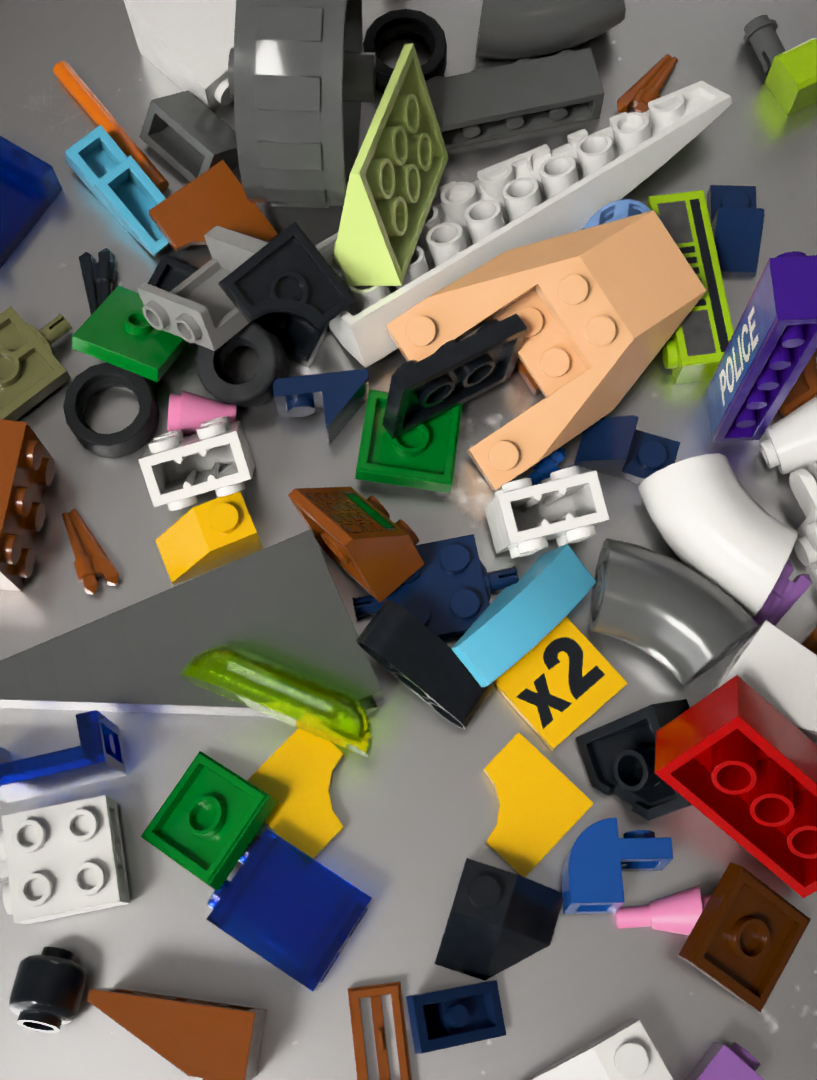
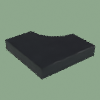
M296 221L218 283L249 323L265 314L286 313L303 319L318 331L357 300Z

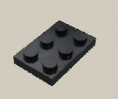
M517 313L500 322L497 319L491 320L481 326L475 334L461 341L457 339L450 340L443 344L435 354L419 362L417 360H410L397 368L391 377L382 424L391 438L394 439L509 380L527 331L526 325Z

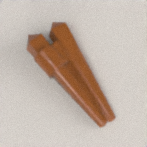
M666 54L617 100L618 112L628 113L632 107H634V112L643 113L648 111V102L660 98V93L678 59L676 57L671 58L669 54Z
M72 509L70 513H63V521L76 559L74 567L79 582L84 585L85 592L94 595L99 589L96 578L102 576L107 585L117 586L120 579L119 573L78 511Z

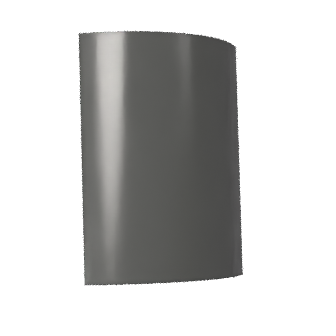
M187 90L151 100L139 137L188 181H193L222 160L225 161L231 171L238 165L236 131L190 91Z

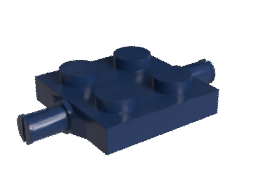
M474 534L415 545L424 565L381 603L372 595L353 597L352 600L356 618L376 614L386 600H391L410 612L444 641L462 637L490 605L491 591L501 590L519 581L515 566L487 572L479 559Z

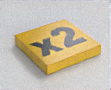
M567 616L535 647L492 682L493 686L551 751L557 748L628 684Z

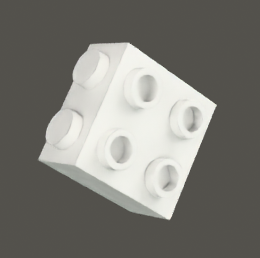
M223 416L201 423V427L196 429L197 433L184 437L182 430L178 429L153 437L154 441L148 443L149 448L138 459L153 506L157 507L167 504L169 511H173L197 503V496L205 492L215 490L217 497H221L245 489L244 483L252 478L255 463L242 421L230 423L228 416Z
M579 466L550 473V478L542 480L541 484L532 485L531 478L519 479L501 485L502 489L494 492L495 497L484 507L496 554L509 551L511 559L538 553L541 549L549 547L547 541L556 539L558 547L586 541L587 538L597 535L595 527L610 520L597 471L581 474Z
M103 795L1 816L3 830H0V859L2 862L7 861L9 882L3 885V902L7 914H13L14 923L31 924L131 903L116 800Z

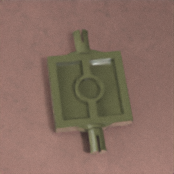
M12 306L0 314V419L16 421L71 379L67 370L55 358L53 348L51 347L54 342L73 330L61 313L40 330L24 322Z

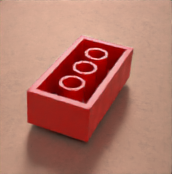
M736 675L656 731L654 773L802 898H805L817 891V745Z

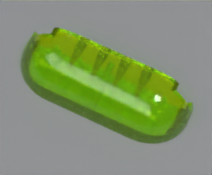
M234 645L215 646L198 653L184 666L179 674V677L187 682L369 758L373 745L370 718L359 700L342 688L251 650Z

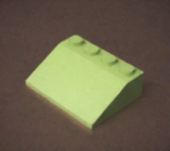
M413 43L404 44L350 172L338 236L334 245L336 264L342 268L349 286L402 285L449 158Z

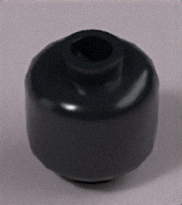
M44 947L41 955H32L21 960L9 999L11 1011L19 1016L17 1020L19 1025L42 1032H59L61 1025L71 1023L76 1019L86 984L87 973L80 965L73 962L74 954L72 952L57 947Z

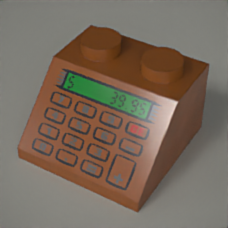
M352 487L296 488L288 494L306 525L312 530L315 539L324 553L380 603L424 565L415 547L419 542L417 535L403 520L399 519L396 523L392 522L389 519L388 511L374 496L371 495L365 499Z

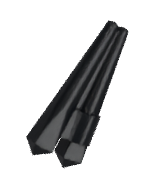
M108 248L98 252V263L88 252L79 256L91 315L112 293L113 284L115 283V255Z

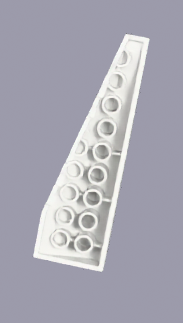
M699 81L648 102L649 110L646 112H623L609 118V127L589 135L585 128L567 135V144L550 150L547 144H544L477 172L478 180L471 183H456L453 181L438 187L440 195L433 199L401 286H349L342 268L336 264L334 258L337 232L315 245V247L357 300L328 323L329 328L342 346L365 368L382 360L388 354L398 349L387 332V324L427 297L507 250L583 229L598 210L611 202L621 200L701 133L732 104L731 96L704 81Z

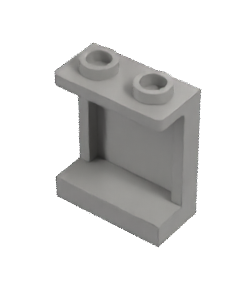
M218 225L204 235L212 256L209 262L170 292L144 283L137 289L144 305L142 308L143 315L152 327L157 330H164L183 338L189 343H196L213 351H216L249 324L218 283L269 243Z

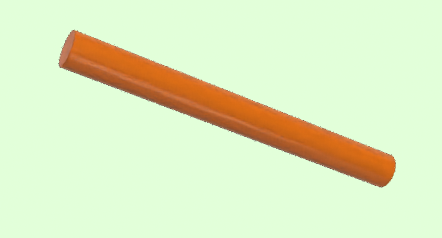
M67 61L58 62L53 68V73L97 126L101 124L127 157L132 156L161 193L166 191L169 183Z

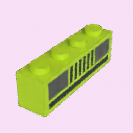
M704 190L649 196L646 206L654 210L663 219L669 234L707 290L662 347L663 364L665 369H672L675 385L709 381L712 379L734 331Z

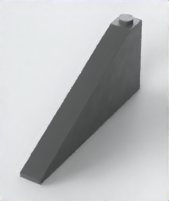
M311 529L0 661V708L340 719L348 715L349 719L353 721L378 709L376 702L383 700L384 697L366 652L356 643V639L359 636Z

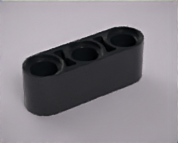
M391 600L384 602L356 639V643L366 653L440 715L462 729L468 727L495 689L492 683L486 687H481L451 647L410 612Z

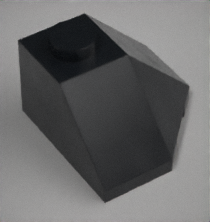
M687 699L649 705L575 737L591 786L607 796L614 794L632 805L631 811L648 821L691 806L690 802L654 773L656 731L690 708Z
M466 858L435 964L485 981L550 946L562 905V893L518 874Z

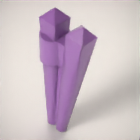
M787 560L765 603L758 613L753 616V619L760 626L766 620L775 626L812 584L809 574H801L796 576L793 581L789 580L794 570L790 560Z

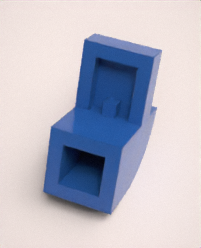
M617 817L603 819L590 825L576 839L563 863L561 872L563 914L616 913L625 903L622 871L663 870L673 859L671 837L655 838V832L635 830L623 834L624 838H619Z

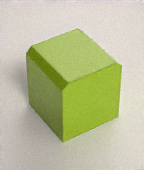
M815 38L776 55L765 80V84L787 116L817 102V39Z

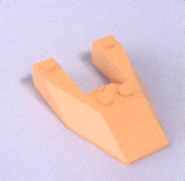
M652 210L507 250L427 297L387 324L386 327L388 334L406 361L417 360L419 362L435 354L446 342L454 339L462 340L491 319H497L500 322L517 313L526 325L527 331L521 349L518 352V357L545 396V399L467 450V453L494 491L612 412L707 290L655 211Z

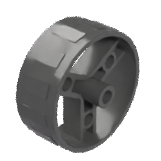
M236 0L234 47L230 49L228 84L230 96L234 98L238 161L246 198L251 203L271 204V206L343 207L350 172L359 153L361 102L374 103L376 92V53L363 52L362 0Z

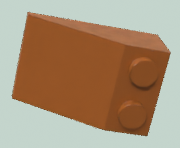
M119 988L89 989L88 1002L187 1076L203 1078V1080H251L257 1076L267 1009Z

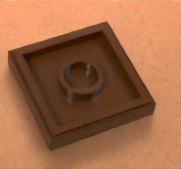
M730 862L678 956L747 1006L761 1012L811 919L744 867Z

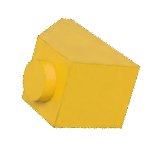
M240 491L193 507L155 540L173 585L263 550Z

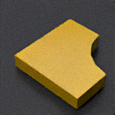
M307 719L247 781L278 801L265 820V823L309 866L345 829L333 811L330 796L333 773L344 758V754Z
M519 732L483 770L495 787L499 804L496 827L485 844L516 874L526 877L594 804Z

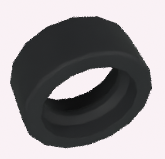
M411 9L389 11L376 18L366 31L363 52L376 53V89L383 94L394 68L384 64L380 60L379 53L384 46L395 40H416L429 48L431 57L427 63L421 66L425 81L436 76H444L447 65V43L444 31L434 18L422 11Z
M107 362L90 366L77 375L66 390L63 404L66 423L85 449L98 456L118 458L133 454L145 446L157 430L160 413L156 397L149 383L143 376ZM113 387L131 390L138 398L140 407L139 413L132 424L122 431L111 434L97 433L88 426L84 413L92 397L102 390Z

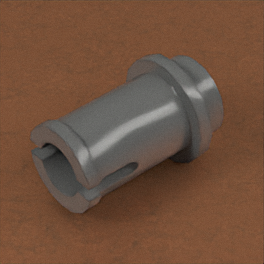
M760 15L745 25V36L743 39L746 45H752L767 76L774 57L786 50L776 33L778 27L776 21L769 19L768 15Z

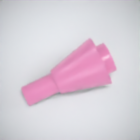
M700 885L651 901L650 905L620 907L616 912L618 929L652 926V929L689 936L711 895H701Z

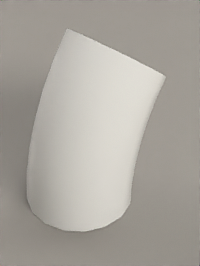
M704 454L691 457L656 471L644 479L638 486V490L649 516L665 542L680 561L714 582L736 600L751 616H755L777 582L794 547L798 532L778 521L751 497L735 475L727 456L723 454Z

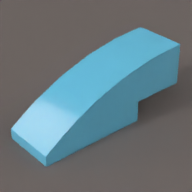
M101 124L65 151L66 163L103 206L147 251L155 257L170 245L148 215L150 209L166 199L165 196L132 156L127 157Z
M568 544L543 553L517 583L505 587L451 649L479 685L486 687L512 667L552 631L597 582Z

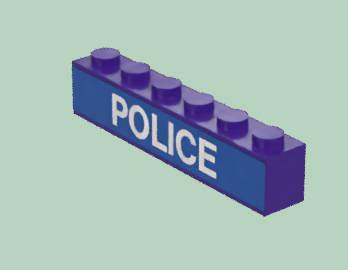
M793 251L780 254L775 258H769L706 389L713 442L760 440L765 429L771 423L817 349V255L807 256L803 252Z

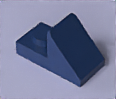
M710 185L707 193V208L722 276L755 277L765 216L764 209L757 208L756 186Z
M368 368L278 378L273 382L274 398L279 414H287L291 417H306L312 415L315 410L324 409L329 442L336 438L365 403L370 389Z
M638 416L606 417L584 430L574 465L641 484L644 479L656 471L675 463L680 442L636 430Z
M497 980L418 993L406 997L415 1054L432 1052L506 1035Z

